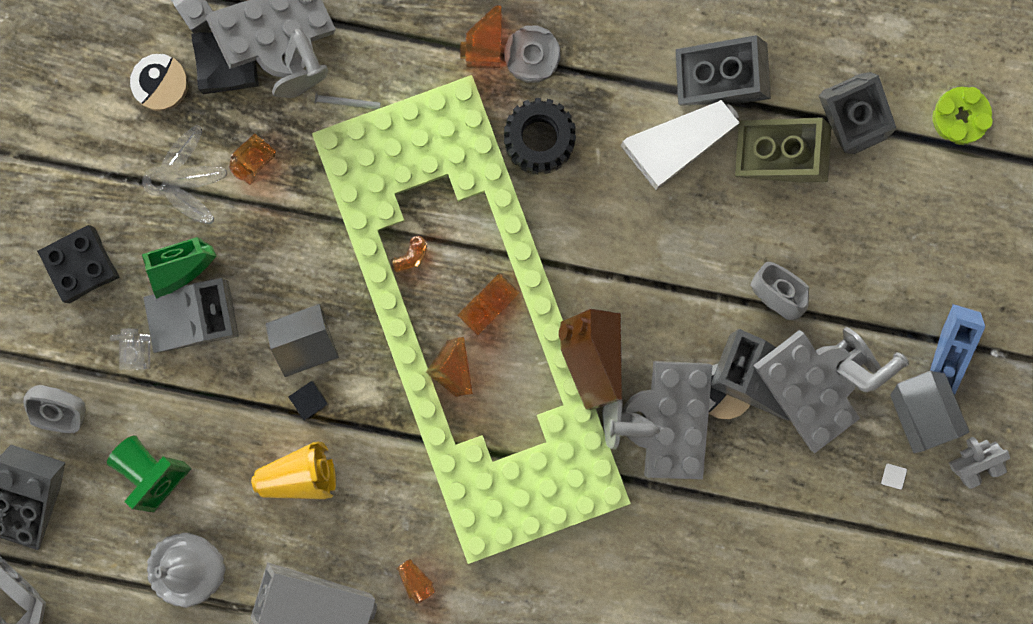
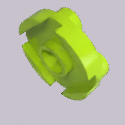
M956 87L947 91L937 101L932 116L933 125L937 133L945 140L948 139L959 145L970 144L981 138L993 122L990 103L976 87ZM961 108L963 111L968 112L967 123H964L962 119H956L955 115L959 113L958 109Z

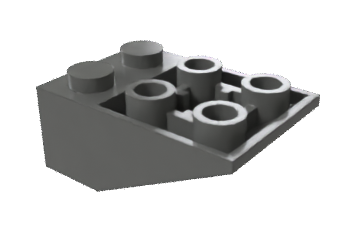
M219 278L186 285L157 299L154 294L143 297L153 353L239 337L229 281Z
M741 329L731 333L711 381V388L789 421V418L753 366L777 347Z
M10 445L0 455V538L36 550L40 549L61 488L65 462L14 445Z

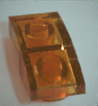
M499 273L457 316L478 336L520 292Z

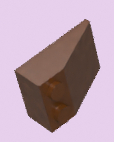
M589 309L561 321L559 328L561 352L585 409L593 410L622 400L621 313Z

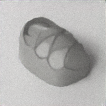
M773 262L764 263L755 274L750 286L753 292L770 309L779 313L786 320H796L806 312L809 306V286L799 277Z
M36 385L26 392L23 400L25 411L30 424L55 432L75 433L78 432L83 424L86 412L85 402L71 393L44 385Z

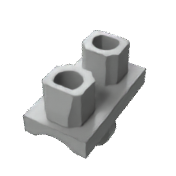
M974 437L966 440L968 448L960 451L962 457L949 462L951 470L960 477L969 489L981 485L982 480L979 473L986 469L992 477H999L1007 473L1006 460L1011 458L1009 452L1006 449L1003 450L996 441L991 444L988 440L979 443Z

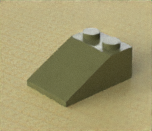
M823 118L739 120L735 176L799 183L828 182L832 126Z

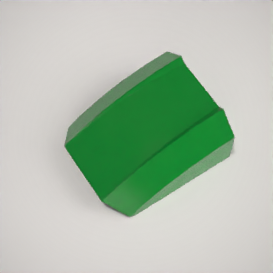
M195 237L142 254L155 298H160L178 290L201 274L216 258L213 247L202 239Z

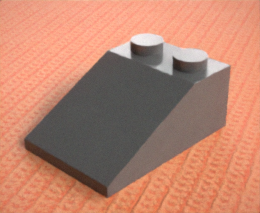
M754 35L675 49L678 105H709L721 100L724 104L771 99L768 43L759 36Z

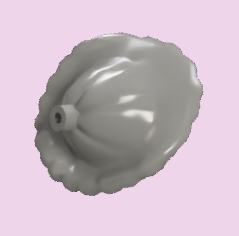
M191 533L174 534L166 537L162 542H158L156 548L151 551V556L147 561L148 581L151 584L152 590L156 592L159 598H163L165 602L173 606L189 608L206 601L223 583V575L226 570L223 563L224 558L215 546L202 537L192 535Z

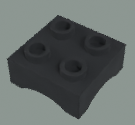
M213 32L191 34L197 67L198 90L202 94L259 87L256 60L230 69Z
M90 225L37 251L64 303H71L88 292L120 278L102 245L95 227Z

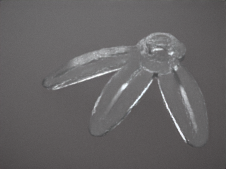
M196 125L186 131L172 145L162 162L161 168L152 167L144 173L142 185L146 192L151 195L159 196L164 194L168 201L187 217L201 223L212 224L214 216L197 198L180 189L181 187L193 188L209 185L227 176L226 169L213 166L191 167L178 171L192 155L200 140L202 128ZM159 177L162 180V184L158 187L153 186L151 179Z

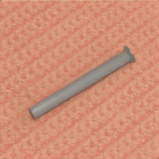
M315 94V103L322 102L370 109H380L381 107L379 102Z

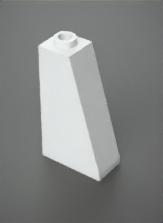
M721 100L630 136L622 141L621 147L654 189L657 190L735 129L739 124L737 120L738 114L730 104L725 105Z

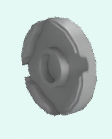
M524 26L520 28V30L508 38L504 48L505 63L509 72L517 79L527 83H538L548 79L556 71L560 62V46L558 41L548 29L540 26Z

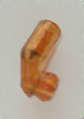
M412 237L406 255L392 258L395 272L413 268L422 263L427 252V242L423 237Z

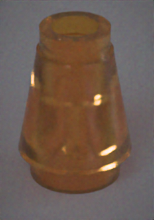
M411 559L396 568L409 600L413 599L416 605L436 592L432 587L434 583Z

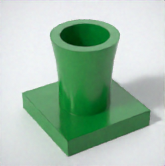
M136 435L123 440L107 459V466L123 475L136 486L124 502L132 510L155 512L192 469L184 461L164 456L157 461Z

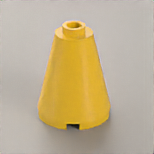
M321 441L313 442L257 469L251 480L254 492L258 493L262 498H332L333 495L330 494V491L336 489V474L333 460H327L324 453L329 451L327 446Z

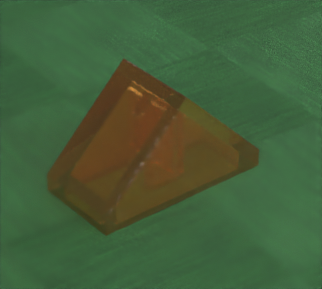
M464 337L447 340L426 371L429 376L455 397L473 394Z

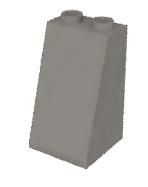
M267 562L250 618L253 624H368L369 620H373L375 617L377 603H375V598L371 593Z

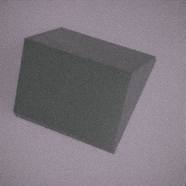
M320 304L266 323L270 349L284 377L339 358Z

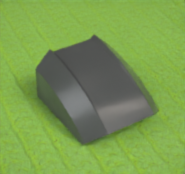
M867 72L855 75L835 86L824 89L819 94L827 119L844 153L856 154L885 141L896 130L883 86L877 74Z
M928 371L898 383L890 394L913 453L925 451L969 433L968 425L945 373Z

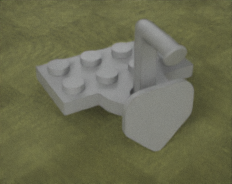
M248 0L207 13L206 20L230 69L257 60L262 69L273 76L282 77L273 87L272 93L275 97L295 98L326 78L329 70L326 65L319 64L311 43L312 41L333 35L336 30L322 0Z
M845 327L843 329V340L836 346H823L818 350L814 349L805 333L799 330L753 366L808 448L813 453H816L860 419L847 399L849 394L855 389V386L863 392L874 391L896 375L903 367H907L909 361L903 354L895 353L893 359L881 368L864 340L856 332ZM864 364L870 372L862 368L861 365Z
M653 361L651 390L640 391L633 395L623 408L622 400L603 407L602 417L606 445L610 449H617L620 436H627L628 439L639 447L646 448L644 475L647 478L703 479L713 365L708 363Z

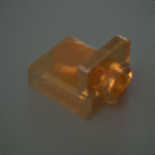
M254 133L232 153L229 168L237 179L244 180L247 184L251 185L255 181L256 174L275 157L276 151Z

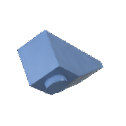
M953 304L943 326L930 371L945 373L955 395L985 329V324L981 312Z

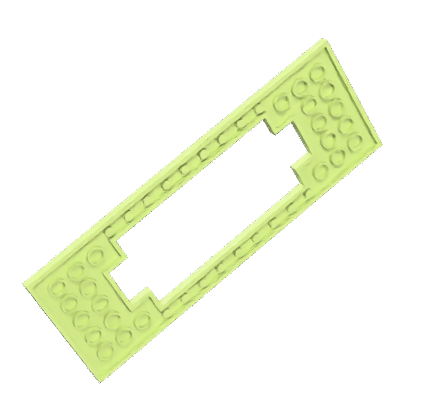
M473 76L462 78L312 133L467 563L470 564L631 504L611 449L606 445L605 433L596 409H585L561 352L559 328L563 319ZM446 176L450 178L458 202L485 192L563 403L560 407L537 415L546 440L545 443L496 461H492L483 435L457 445L455 444L378 232L405 221L395 196L396 194Z

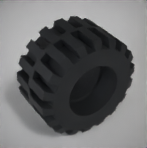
M535 98L533 102H529V100L524 101L521 107L517 105L513 109L512 115L508 116L506 126L504 127V144L512 162L515 165L518 164L521 170L525 172L529 170L532 171V174L537 175L539 172L548 174L553 169L558 170L561 168L562 164L569 160L576 140L575 123L571 120L572 116L569 111L566 113L564 106L560 103L555 105L553 100L548 98L547 102L541 101V98ZM535 122H544L552 126L557 134L555 145L549 150L542 152L528 148L523 141V132L528 125Z

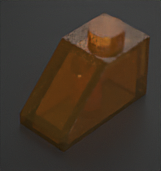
M500 5L493 7L466 33V42H461L460 59H466L467 68H500L502 8Z

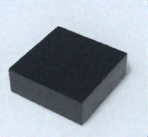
M310 381L288 396L304 421L329 405L314 381Z

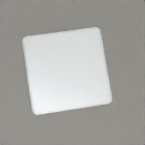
M887 463L881 484L902 489L907 469Z

